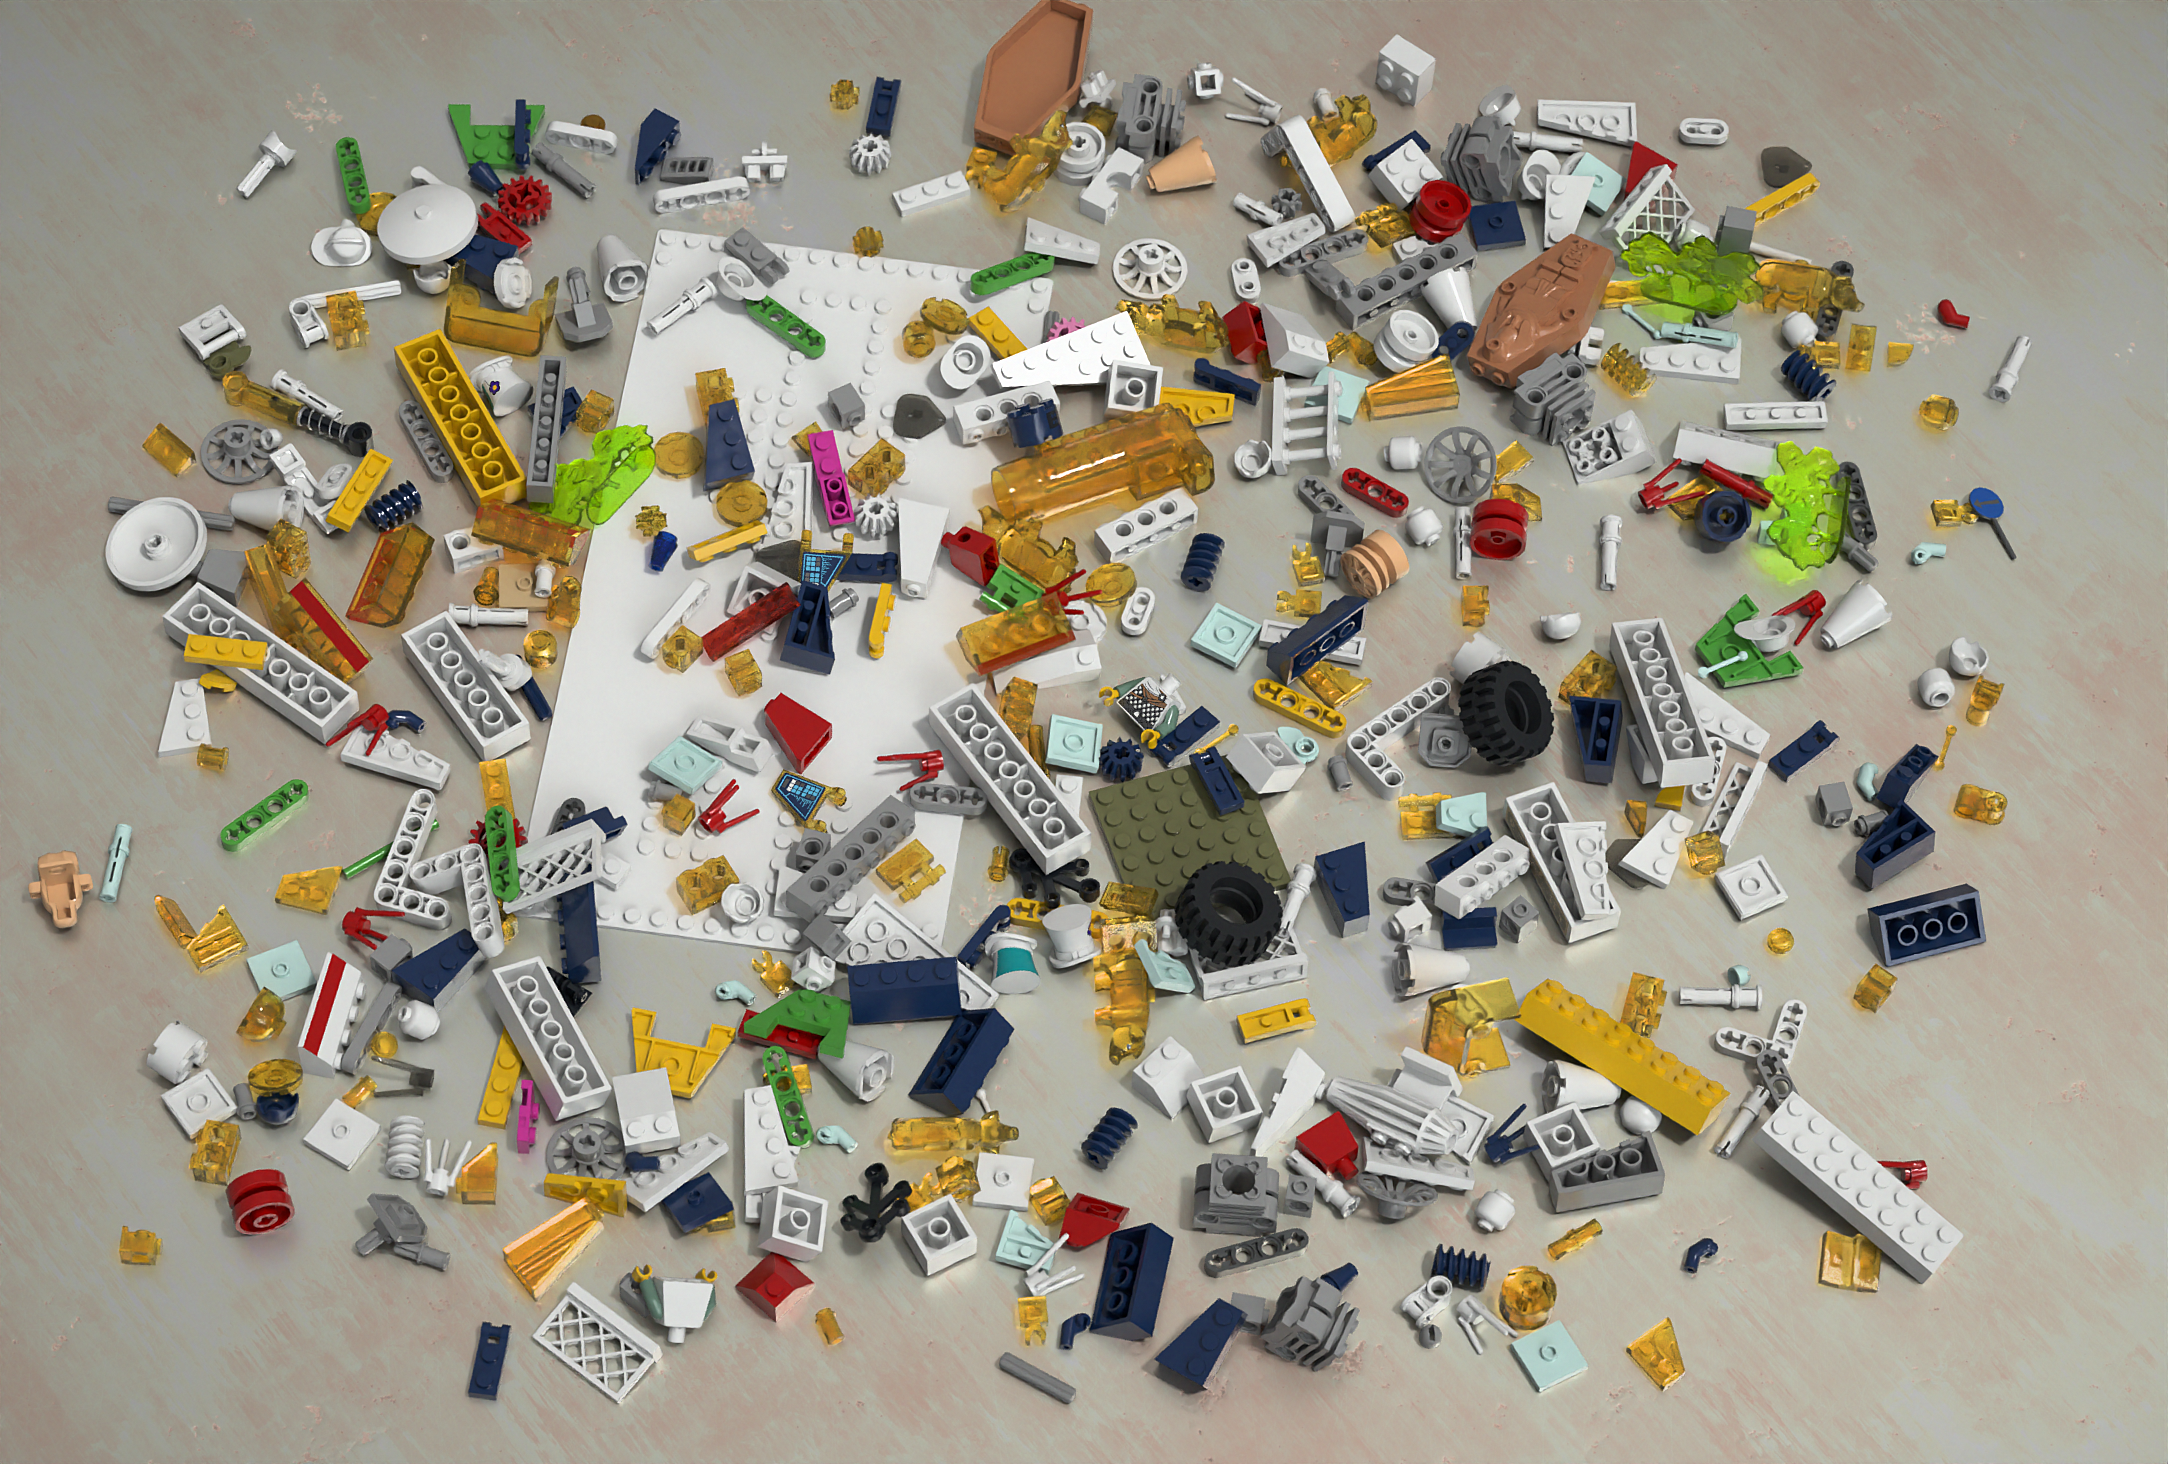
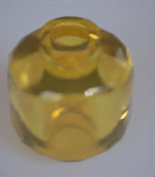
M918 320L907 324L902 331L904 351L914 358H923L930 355L936 345L933 327L925 321Z
M1933 394L1926 401H1922L1919 414L1922 415V421L1926 426L1946 430L1950 426L1955 425L1959 415V408L1956 407L1955 401L1951 398Z
M536 630L526 636L523 643L526 662L538 669L548 668L555 663L558 656V646L556 638L552 633L546 630Z

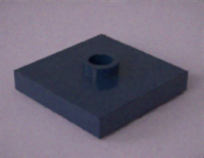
M1515 201L1472 206L1468 220L1477 251L1525 245L1526 238Z
M709 1172L684 1183L661 1200V1203L684 1233L734 1210L731 1200Z

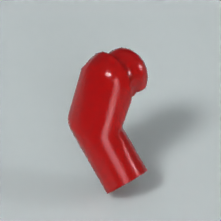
M1942 300L1938 304L1937 309L1943 322L1967 329L1970 316L1958 314L1950 300Z

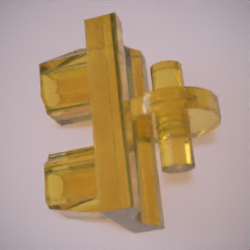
M1851 323L1845 369L1871 371L1877 326Z

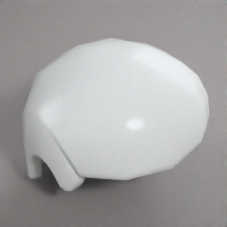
M444 260L421 265L418 271L413 269L417 286L424 292L438 294L447 289L454 277L452 267Z
M1250 439L1245 444L1239 446L1234 453V467L1242 476L1247 478H1258L1266 474L1272 465V451L1264 440L1257 442Z
M1579 612L1540 616L1545 634L1553 639H1566L1575 634L1581 625Z
M1965 637L1953 640L1949 651V662L1955 672L1965 676H1975L1985 671L1989 657L1987 651L1979 646L1977 641L1967 643Z
M747 882L732 883L722 893L721 906L724 913L731 920L737 923H747L756 920L761 915L764 907V898L760 890Z
M1634 1095L1626 1099L1619 1111L1623 1127L1637 1135H1641L1649 1130L1654 1132L1662 1121L1661 1112Z

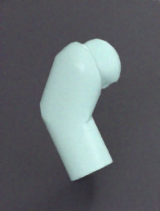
M1922 542L1911 552V559L1916 564H1922L1931 556L1945 557L1946 544Z
M1868 762L1860 767L1856 783L1867 799L1873 801L1879 793L1872 783L1875 774H1878V767Z
M737 980L722 982L715 988L716 995L724 1000L739 998L747 1005H751L757 998L754 992Z
M823 1126L816 1132L817 1139L824 1144H840L848 1153L852 1152L858 1145L841 1126Z

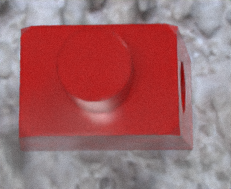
M965 526L955 535L950 532L945 533L941 539V545L949 549L951 564L985 587L1000 565L995 538Z
M1339 1111L1296 1136L1294 1150H1298L1328 1177L1339 1171L1345 1180H1350L1359 1172L1353 1163L1357 1159L1359 1147Z

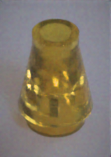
M1351 332L1346 337L1345 342L1349 345L1359 364L1368 367L1377 362L1379 358L1375 353L1372 342L1360 336L1357 332Z
M486 567L473 591L475 600L481 605H492L499 598V571L494 567Z

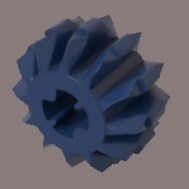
M1119 737L1116 743L1109 739L1107 746H1102L1099 765L1102 767L1103 775L1110 774L1111 781L1115 778H1120L1123 783L1125 777L1133 780L1135 773L1141 772L1144 755L1140 752L1139 744L1132 745L1131 738L1126 742H1122L1121 737Z

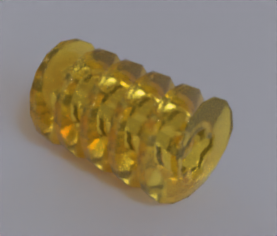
M1617 343L1603 357L1601 369L1604 372H1608L1611 378H1615L1618 384H1622V388L1629 391L1632 397H1638L1653 386L1657 376L1652 374L1648 377L1650 369L1647 367L1641 370L1643 363L1639 361L1634 364L1636 357L1631 355L1627 358L1629 350L1623 349L1620 351L1622 344Z

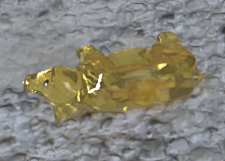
M1364 94L1353 97L1352 100L1345 95L1337 98L1334 103L1338 107L1339 115L1330 119L1325 124L1318 116H1313L1307 120L1309 129L1330 168L1342 160L1351 158L1354 155V151L1372 139L1376 133L1378 121L1371 113V103ZM1287 153L1280 158L1281 168L1290 167L1296 171Z
M1056 111L1044 125L1041 135L1032 138L1029 133L1023 138L1019 134L1014 135L1009 144L1016 154L1009 160L1004 171L998 169L994 161L989 162L983 171L986 176V181L983 184L984 190L992 196L1000 211L1006 213L1018 210L1034 193H1038L1044 188L1045 181L1056 170L1063 152L1073 144L1066 126L1067 112Z
M1766 259L1756 267V281L1750 290L1751 300L1762 304L1764 312L1773 314L1777 313V304L1781 298L1790 303L1800 304V312L1807 313L1811 319H1813L1814 312H1819V307L1827 304H1833L1839 309L1856 313L1865 307V304L1857 298L1850 276H1839L1825 267L1811 265L1801 259L1795 260V262L1781 259Z
M1165 294L1162 296L1161 305L1153 303L1149 307L1143 302L1121 299L1115 306V309L1121 313L1128 312L1138 336L1143 334L1150 335L1156 342L1165 346L1210 354L1220 351L1222 347H1227L1230 342L1227 338L1228 327L1217 314L1211 302L1199 301L1198 306L1200 310L1198 312L1191 308H1179L1175 296Z
M989 505L977 510L982 518V533L995 538L999 558L1004 564L1029 582L1035 583L1045 590V588L1054 586L1076 573V567L1079 563L1077 555H1075L1076 543L1068 537H1063L1062 544L1056 551L1048 541L1040 538L1043 522L1039 519L1031 517L1027 522L1022 518H1018L1015 526H1012L1001 513ZM1073 582L1059 590L1066 592V594L1072 590L1071 584Z
M1129 952L1119 956L1103 954L1093 957L1094 972L1104 971L1095 975V992L1102 990L1110 991L1111 1006L1095 1009L1096 1026H1110L1114 1031L1110 1041L1109 1060L1114 1065H1119L1123 1058L1133 1055L1134 1059H1138L1145 1049V1040L1151 1021L1150 1003H1155V988L1149 987L1147 971L1137 953Z
M994 1110L983 1115L980 1121L968 1117L896 1118L891 1123V1131L887 1138L891 1140L892 1147L900 1151L973 1150L980 1146L984 1153L999 1154L1000 1145L1017 1140L1019 1130L1017 1127L1001 1123L998 1110Z

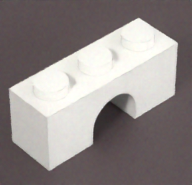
M1120 147L1116 149L1113 155L1109 154L1101 171H1096L1088 188H1083L1078 198V201H1080V213L1105 225L1118 208L1119 193L1110 188L1122 187L1131 191L1143 175L1144 159Z

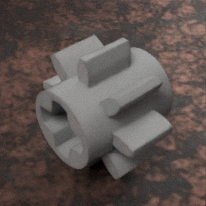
M1279 188L1278 196L1272 195L1271 204H1273V210L1283 214V218H1294L1295 210L1301 211L1302 209L1301 194H1296L1292 188Z

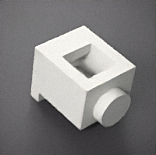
M1416 896L1413 898L1412 905L1402 906L1394 913L1393 920L1388 922L1391 933L1394 936H1398L1404 943L1430 930L1432 915L1420 898Z

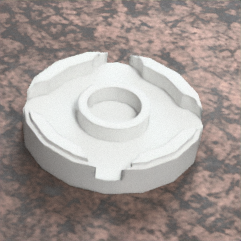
M517 258L502 260L497 265L494 273L495 293L503 306L510 309L523 307L526 304L524 303L526 299L530 298L532 291L530 272L528 268H524L522 265L524 262Z
M1075 600L1069 602L1064 607V609L1083 610V615L1058 614L1056 616L1055 630L1058 636L1067 632L1089 629L1095 642L1098 643L1106 633L1107 619L1104 611L1092 602L1089 604L1085 603V600Z

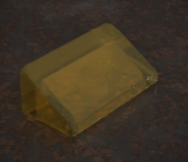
M162 423L155 427L142 445L148 453L176 477L196 463L194 451Z
M161 895L154 896L158 914L180 947L186 949L199 942V936L177 903Z

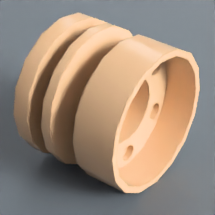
M1375 530L1364 538L1361 544H1356L1341 555L1340 559L1342 571L1352 587L1364 597L1371 599L1387 589L1389 584H1394L1409 572V563L1404 550L1390 534L1383 530Z

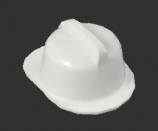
M1502 85L1484 97L1479 109L1483 116L1499 117L1502 126L1508 123L1515 126L1514 119L1520 113L1521 105L1513 88L1509 85Z
M1538 150L1533 152L1523 171L1518 176L1517 185L1522 193L1520 197L1522 200L1527 198L1529 200H1545L1546 175H1558L1561 169L1558 159L1549 151Z
M329 227L315 235L312 240L311 249L315 259L323 265L355 266L367 261L371 255L372 242L368 234L360 228Z
M734 257L720 259L718 263L719 275L717 277V286L725 296L735 301H741L744 298L758 301L766 297V288L745 263Z
M969 335L960 338L953 344L940 362L941 376L946 384L960 390L974 384L990 363L991 355L985 341L977 336Z
M1771 616L1740 622L1735 625L1734 631L1740 637L1751 639L1759 651L1770 652L1780 650L1788 644L1789 634L1795 629L1796 624L1790 617Z

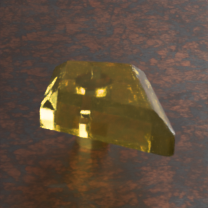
M1095 104L1081 122L1095 126L1103 136H1110L1118 112Z

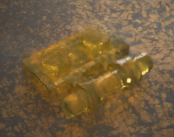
M1395 203L1381 204L1376 210H1366L1361 213V216L1355 218L1357 226H1368L1366 233L1380 248L1417 234L1410 225L1409 215L1405 211L1396 213L1397 205Z
M1436 792L1428 796H1418L1415 793L1409 794L1407 797H1398L1399 807H1409V812H1400L1402 840L1455 838V833L1436 828V805L1442 800L1451 799L1452 795H1441V792ZM1418 806H1433V811H1419Z
M915 839L876 868V875L892 891L902 886L905 890L899 894V898L903 903H906L910 899L919 897L922 894L921 891L929 885L933 886L939 882L940 877L946 873V870L941 864L932 869L929 864L934 861V855L920 841ZM920 872L923 877L914 882L911 878Z

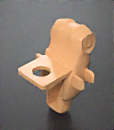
M63 850L58 853H47L38 857L39 881L28 885L30 897L32 899L42 898L44 908L52 914L53 924L59 928L70 927L76 924L77 910L82 904L83 891H89L93 888L91 875H80L77 855L73 851Z

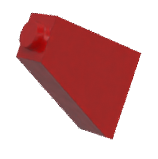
M1636 141L1633 144L1623 202L1651 168L1667 164L1672 170L1669 177L1674 181L1678 164ZM1665 184L1662 185V194L1667 189ZM1650 200L1649 210L1655 204V201Z
M782 693L775 700L771 699L765 706V725L795 770L802 774L832 739V724Z

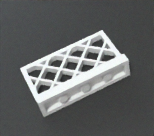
M1667 164L1651 168L1599 232L1604 240H1612L1639 276L1644 275L1672 240L1680 223H1685L1695 211L1669 177L1672 170ZM1663 184L1668 188L1669 198L1662 197ZM1650 200L1655 201L1656 214L1649 213ZM1662 201L1669 202V215L1663 214ZM1676 203H1679L1685 210L1681 216H1676ZM1637 216L1642 217L1643 230L1636 229ZM1649 217L1656 218V231H1650ZM1663 219H1670V230L1668 232H1663ZM1624 233H1629L1630 246H1626L1620 238ZM1636 234H1643V247H1637ZM1650 235H1657L1656 248H1650ZM1637 251H1644V263L1642 265L1637 260Z
M590 819L516 848L520 891L523 894L516 901H503V910L509 914L601 878V844L606 842V834ZM590 849L585 856L581 854L582 851ZM567 858L562 865L558 863L559 860ZM577 858L581 859L574 870L569 869ZM508 859L500 863L504 869L508 865ZM591 864L592 871L581 875L587 865ZM543 867L539 874L534 872L536 869ZM554 867L558 870L551 879H547L546 876ZM565 873L570 874L564 882L557 884ZM530 876L534 877L535 879L527 889L522 887ZM542 882L546 883L541 891L534 893Z
M1293 926L1289 937L1281 939L1275 936L1272 942L1279 945L1276 951L1273 952L1267 949L1262 954L1269 957V960L1263 962L1250 961L1249 964L1235 968L1225 966V963H1212V959L1200 957L1195 949L1191 950L1188 946V953L1201 985L1203 1000L1307 978L1308 959L1305 952L1302 953ZM1284 948L1294 951L1295 955L1284 957L1280 953ZM1206 965H1209L1218 970L1217 972L1204 974L1203 969Z
M573 1282L567 1289L568 1294L532 1335V1338L619 1404L653 1362L657 1363L663 1356L662 1350L659 1345ZM571 1304L578 1309L579 1319L563 1321L562 1312ZM582 1313L585 1314L588 1318H583ZM595 1322L599 1325L600 1335L584 1337L583 1324ZM579 1325L580 1338L565 1340L564 1326ZM560 1328V1341L548 1342L542 1337L548 1329ZM604 1329L610 1334H604ZM617 1338L621 1341V1351L606 1353L605 1340ZM601 1341L602 1354L586 1356L585 1343ZM581 1343L582 1357L569 1358L566 1356L565 1345ZM625 1345L631 1350L625 1351ZM639 1355L644 1359L639 1368L627 1370L626 1356ZM622 1357L623 1370L607 1372L606 1359ZM602 1360L603 1373L591 1375L587 1372L588 1361ZM581 1362H582V1363H583V1368H582L580 1365H578L577 1363H581ZM624 1376V1386L618 1393H615L609 1388L608 1378ZM598 1379H604V1384Z

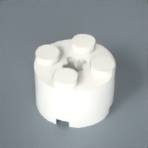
M1477 632L1473 635L1476 639L1472 643L1466 641L1457 653L1451 665L1455 668V671H1450V675L1464 684L1467 677L1472 675L1473 672L1502 661H1509L1510 657L1506 655V650L1482 633Z
M176 1020V1024L172 1022L159 1035L153 1045L157 1050L154 1055L149 1053L146 1065L172 1083L181 1084L190 1078V1070L195 1064L200 1066L205 1061L208 1055L204 1051L207 1040L181 1021Z

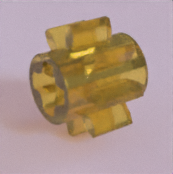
M840 79L836 85H831L830 102H835L837 109L850 110L853 104L858 105L860 88L854 87L852 80Z
M869 226L860 228L856 232V236L852 237L855 253L862 252L864 257H874L880 253V248L884 247L881 231L874 232V229Z
M658 505L651 507L642 506V512L635 515L637 524L635 528L642 530L644 537H651L652 535L661 536L660 530L668 526L666 524L667 513L660 512V506Z

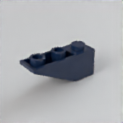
M656 108L653 109L640 127L635 163V184L638 186L645 178H649L655 165L664 160L667 151L672 145L675 146L681 137L679 120Z
M1916 744L1887 774L1876 798L1894 809L1900 799L1907 803L1939 756L1932 753L1929 748Z

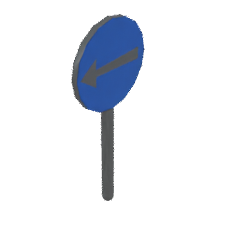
M1978 487L1973 489L1969 494L1970 506L1979 516L1992 521L2009 555L2015 560L2016 555L1997 521V518L2002 515L2004 510L2001 499L1987 488Z

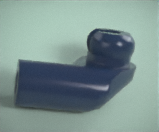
M634 1151L625 1157V1164L633 1172L659 1170L660 1158L659 1156L644 1157Z
M1703 1238L1689 1247L1684 1265L1686 1272L1696 1273L1702 1256L1706 1254L1711 1257L1717 1253L1718 1245L1713 1242V1239Z

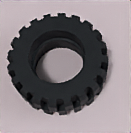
M1507 660L1477 670L1467 677L1459 693L1461 695L1458 700V707L1461 710L1459 718L1463 722L1464 727L1462 729L1464 734L1470 739L1468 742L1473 748L1477 749L1476 753L1479 756L1499 766L1512 765L1541 754L1551 740L1550 736L1554 730L1552 725L1554 713L1551 712L1552 703L1546 695L1547 690L1545 686L1540 684L1539 677L1536 674H1532L1531 669L1521 663Z
M1217 861L1214 864L1208 863L1203 865L1201 869H1197L1192 874L1175 904L1174 911L1176 915L1174 918L1176 926L1180 927L1178 931L1182 939L1186 938V944L1191 950H1197L1200 957L1212 959L1211 962L1215 964L1222 962L1225 963V966H1235L1238 963L1241 966L1249 964L1250 961H1256L1265 953L1282 924L1283 909L1280 906L1281 901L1278 894H1274L1275 888L1270 882L1267 883L1261 873L1256 874L1247 865L1244 867L1239 866L1238 862L1230 861L1226 864L1225 861ZM1211 903H1220L1233 908L1241 915L1246 924H1237L1224 919L1216 912Z

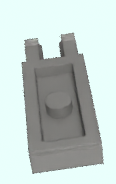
M744 227L725 240V247L758 276L761 275L772 284L778 281V277L770 267H773L782 275H786L790 271L788 265L780 257H777Z
M1327 260L1316 262L1313 266L1305 269L1307 279L1324 294L1336 301L1341 299L1342 290L1349 295L1356 293L1354 283L1350 278L1344 276Z

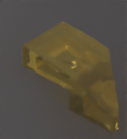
M1517 440L1502 453L1496 455L1495 483L1499 485L1534 462L1533 456Z

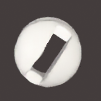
M275 428L264 429L260 434V442L267 450L277 448L283 441V435Z

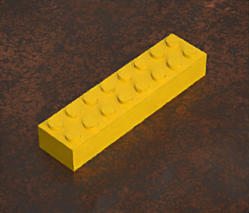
M441 329L395 346L394 354L398 370L414 398L424 410L481 515L487 514L492 504L504 507L527 497V477Z
M1546 979L1527 993L1514 1019L1697 1136L1717 1120L1731 1094L1719 1082L1704 1077L1697 1068L1685 1065L1673 1053L1661 1050L1655 1046L1652 1040L1634 1033L1628 1025L1618 1023L1610 1018L1606 1011L1594 1008L1582 996L1572 994L1555 980Z

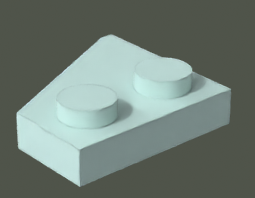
M1485 792L1442 800L1436 805L1437 829L1469 837L1477 829L1487 826Z
M1140 939L1134 945L1147 971L1148 979L1155 988L1190 993L1196 988L1186 965L1176 959H1172L1162 950L1156 953L1149 950L1147 941L1144 939Z
M1010 1210L995 1260L1030 1269L1046 1254L1054 1243L1048 1238L1041 1236L1034 1226L1027 1225L1021 1220L1015 1210ZM1056 1252L1038 1272L1044 1270L1049 1275Z

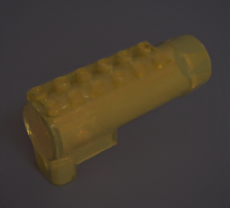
M1162 403L1061 436L1054 440L1046 441L1039 445H1034L1033 455L1017 458L994 467L991 471V484L997 506L1005 522L1012 528L1040 521L1056 513L1129 490L1137 501L1184 486L1192 496L1208 491L1215 482L1212 453L1197 436L1195 427L1187 413L1180 408H1174L1169 403Z

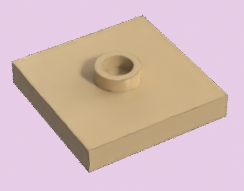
M538 563L499 564V608L528 609V612L552 611V592L549 597L545 598L535 594L537 581L535 567Z

